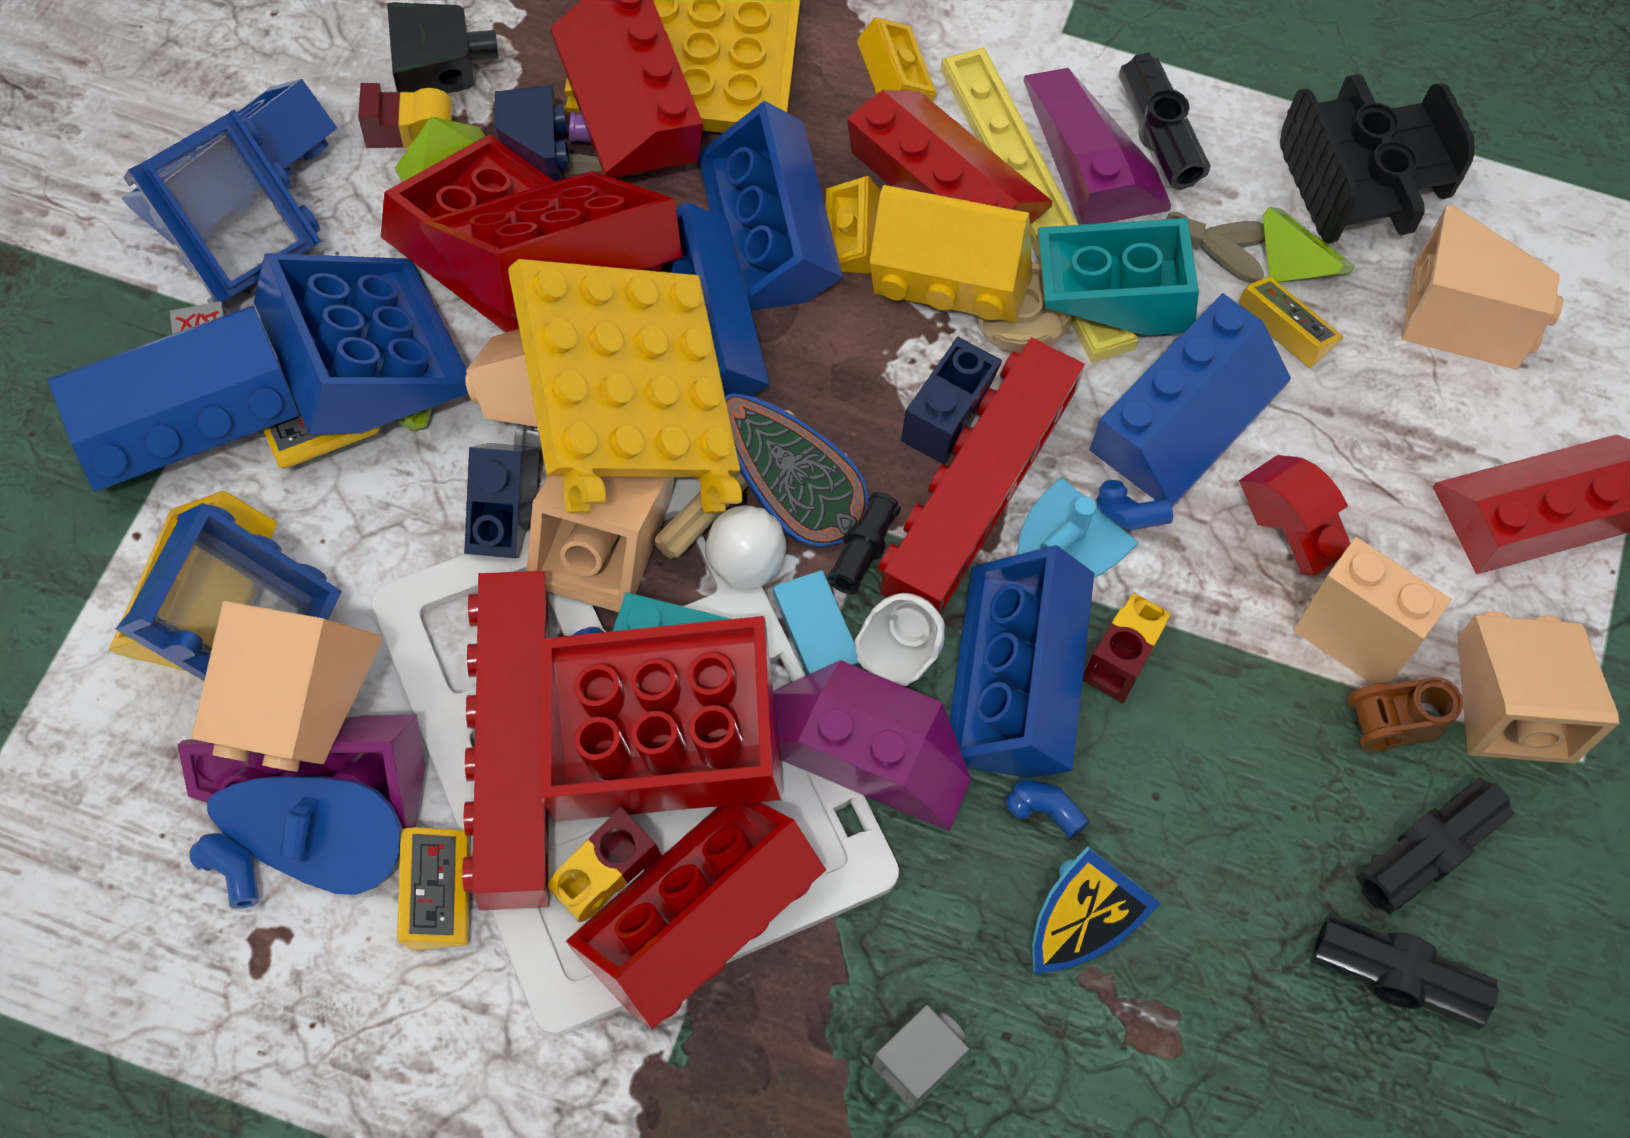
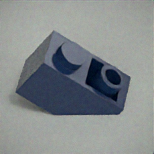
M552 85L495 91V128L499 141L552 180H562V170L570 169L568 144L566 140H561V134L569 133V123L565 104L556 103Z
M957 336L907 407L901 442L945 465L953 454L954 445L966 425L971 427L978 407L990 388L1002 360Z
M485 443L469 447L464 554L515 559L519 557L532 515V503L537 495L539 447Z

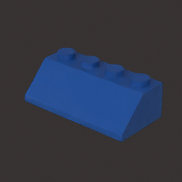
M303 79L271 86L237 111L241 119L248 117L259 131L263 140V144L259 147L270 164L274 161L279 163L288 177L293 173L289 168L293 162L301 156L308 160L319 154L329 145L325 138L337 129V126ZM225 131L157 171L204 242L218 231L214 223L227 213L231 217H235L247 210L256 201L252 194L262 187ZM137 187L122 197V200L130 209L172 245H176L164 227L160 229L155 224L149 214L151 207Z
M764 100L699 151L698 158L710 212L727 219L729 222L751 311L807 303L843 278L804 122Z
M686 201L676 209L682 257L663 263V268L657 272L699 275L724 395L736 393L753 397L770 384L729 222L727 219Z
M1222 293L1100 418L1089 450L1154 500L1167 498L1173 508L1285 388L1291 379L1264 322Z
M254 306L47 379L71 445L93 492L300 416Z
M1057 545L972 566L950 714V724L967 768L1024 778L1069 772L1073 769L1095 573Z

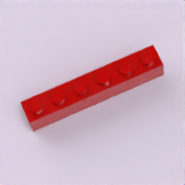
M1032 337L1021 354L1015 351L1010 354L1000 374V378L1004 381L997 391L989 388L977 410L976 415L980 416V419L975 427L971 428L966 425L960 433L953 448V453L956 454V457L950 467L941 464L929 485L928 492L932 493L928 502L925 506L917 503L909 514L903 528L907 535L901 545L897 546L892 543L886 550L878 567V572L883 574L880 595L887 598L900 593L915 594L928 600L940 615L943 613L1077 392L1085 363Z
M545 571L478 573V594L468 595L470 627L477 626V643L467 645L468 676L476 677V695H467L466 723L468 729H475V747L465 749V777L467 782H474V801H465L464 832L465 836H473V856L463 858L464 892H472L479 911L549 907V890L547 889L549 883V811L540 800L541 639L549 638V591Z

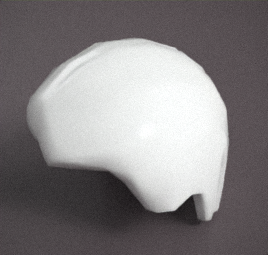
M746 505L738 506L721 513L713 522L705 544V556L716 574L731 587L740 590L754 589L771 581L780 571L787 549L786 538L781 523L764 508Z
M911 593L889 596L874 606L855 639L857 661L863 669L899 685L908 686L911 682L920 679L941 654L945 640L944 619L925 598Z

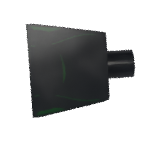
M387 3L392 73L397 92H415L423 88H434L449 94L470 89L474 85L471 61L499 58L496 31L468 32L465 11L460 5Z

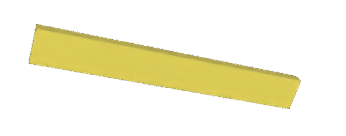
M985 47L943 58L941 71L975 137L1052 200V207L1030 225L1031 247L1041 263L1038 227L1078 224ZM1073 316L1071 325L1091 363L1136 350L1139 340L1135 332Z

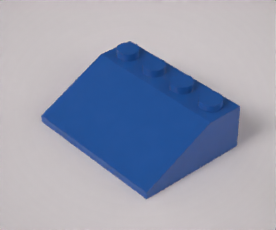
M279 253L264 254L254 304L309 434L363 433L468 394L465 382L467 369L410 259Z

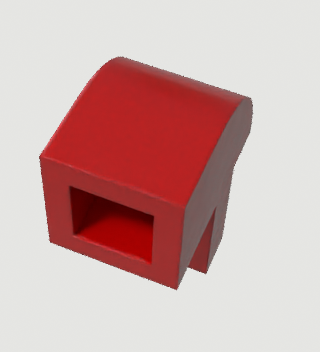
M1276 455L1239 480L1257 525L1284 530L1302 574L1317 575L1339 560L1351 544L1338 514L1347 508L1348 504L1333 480L1314 463L1300 457Z

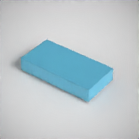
M823 570L773 586L772 595L806 676L839 660L861 668V664L857 661L856 646Z

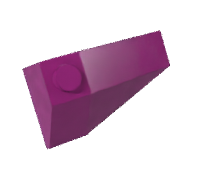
M1069 68L1024 76L1023 82L1079 225L1109 223L1170 211L1171 202L1157 168Z
M417 714L363 715L345 718L324 764L300 761L298 772L263 766L264 754L250 751L248 762L212 755L213 743L187 739L177 744L186 790L190 798L208 803L209 798L214 793L235 783L258 777L287 775L328 776L359 781L378 790L393 805L402 829L416 827L425 773V760Z

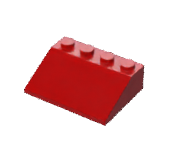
M489 134L385 191L380 237L505 333L518 330L517 317L504 316L502 312L482 304L424 235L420 221L555 181Z
M589 171L420 221L424 235L482 304L502 312L507 317H517L508 268L518 259L657 272L663 268V263L682 257L675 198L595 171Z
M756 616L541 639L540 800L554 820L560 822L611 817L620 807L628 815L782 800L779 743L765 617Z

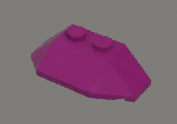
M842 660L773 691L780 760L950 832L971 778L942 702Z

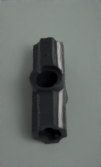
M1150 52L1135 55L1132 60L1121 66L1119 79L1141 123L1138 133L1140 141L1145 147L1155 152L1170 185H1176L1178 190L1194 186L1196 182L1208 175L1211 165L1187 118L1190 109L1189 101L1182 93L1173 89L1158 58L1152 57Z
M1483 778L1478 779L1475 783L1472 782L1442 809L1438 811L1437 808H1433L1398 837L1396 845L1356 877L1361 885L1362 894L1375 908H1380L1389 915L1396 909L1399 910L1404 904L1420 893L1421 889L1432 880L1438 883L1475 852L1473 848L1515 814L1510 806L1509 796L1496 783L1487 782Z
M1329 913L1325 917L1312 950L1311 962L1371 986L1370 991L1372 994L1388 1004L1406 1009L1424 1007L1478 1030L1487 1024L1488 1018L1495 1008L1499 993L1497 979L1437 956L1438 951L1435 946L1424 939L1405 933H1389L1385 935L1333 913Z

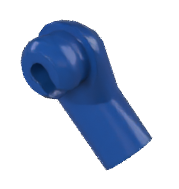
M1119 480L1105 481L1099 487V496L1096 502L1101 514L1126 530L1154 527L1173 522V510L1167 498L1137 503L1127 496L1128 490L1123 482Z
M1025 779L1014 785L1015 791L1007 795L1005 799L1007 809L1018 819L1029 818L1034 810L1047 813L1069 839L1078 835L1090 823L1088 817L1056 785Z
M221 833L205 834L200 837L198 842L192 845L189 851V858L195 868L198 870L203 868L206 871L214 869L225 876L230 908H248L259 902L252 854L248 850Z

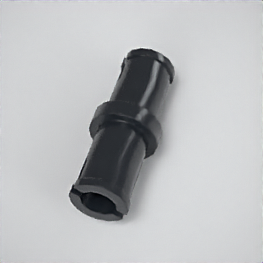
M882 492L871 494L857 525L848 528L843 538L845 547L833 569L827 575V580H831L830 585L836 590L845 594H856L872 561L881 557L886 547L884 539L901 511V506H898L899 502L894 497Z

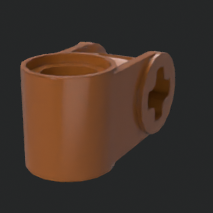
M1430 677L1428 679L1395 684L1378 683L1368 685L1351 692L1346 699L1348 707L1356 711L1363 735L1359 739L1360 748L1362 751L1369 753L1439 740L1458 718L1463 708V696L1458 687L1451 681L1441 677ZM1421 703L1434 706L1441 717L1429 715L1423 709Z

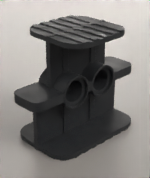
M1355 74L1345 78L1336 100L1318 103L1310 89L1298 90L1290 109L1287 111V116L1282 126L1280 146L1285 163L1288 164L1290 174L1293 175L1296 187L1299 188L1301 198L1304 199L1306 209L1310 212L1318 235L1321 236L1325 243H1334L1339 240L1346 225L1390 217L1399 235L1414 233L1425 212L1424 202L1418 190L1432 187L1434 193L1440 199L1453 197L1473 162L1475 138L1448 85L1444 83L1433 84L1428 89L1422 103L1392 109L1385 104L1376 103L1364 77L1361 74Z

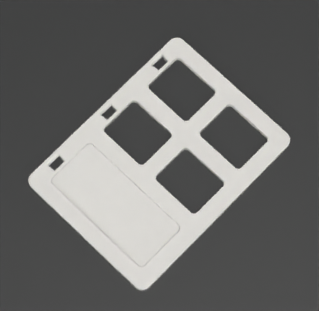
M675 477L672 500L664 521L675 517L701 491L698 477ZM530 530L526 532L520 555L516 559L464 554L382 585L375 591L371 601L374 615L414 714H417L419 729L459 830H464L463 813L465 801H474V782H467L465 777V749L473 747L471 741L475 735V729L467 728L466 697L467 695H476V687L462 693H455L449 689L421 619L427 610L477 592L478 573L526 572ZM701 534L694 543L717 590L713 595L683 607L731 619L764 616L770 664L781 658L792 682L804 677L805 674L762 586L754 589L740 590L731 587L716 574L705 556L706 542ZM549 592V604L563 636H572L577 631L590 626L598 627L606 632L602 628L593 605ZM772 681L773 691H774V690H776V687H775V685H774V683H773V681ZM780 760L782 800L761 803L795 820L826 868V871L811 884L810 889L805 895L792 901L769 922L767 929L760 936L750 940L726 964L879 898L894 888L899 874L898 864L864 795ZM851 803L865 832H859L847 837L835 811L843 809ZM718 806L633 814L629 816L657 844L661 854L664 855ZM549 813V880L560 866L610 817L556 822ZM470 836V856H473V836ZM642 870L636 877H634L620 892H622L628 885H630L636 878H638L644 872V870ZM550 891L549 907L491 910L535 1023L541 1031L553 1036L563 1035L624 1009V1006L565 942L592 917L586 921L578 922ZM615 892L613 896L610 898V900L603 907H605L619 893Z

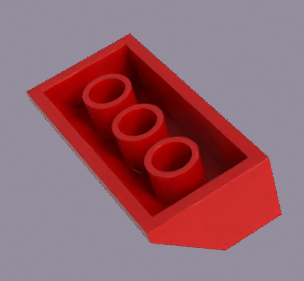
M581 0L551 26L552 39L604 175L614 178L698 162L703 121L653 0Z
M881 90L847 118L851 153L892 187L1029 213L1030 225L1052 207V200L920 91Z
M1616 434L1436 482L1433 489L1476 575L1630 533V439Z
M761 802L718 806L565 942L624 1008L653 1030L663 1020L673 1016L680 1009L682 1002L706 980L719 974L725 967L726 962L744 945L760 936L767 929L769 922L792 901L805 895L810 889L811 884L826 871V868L794 819Z

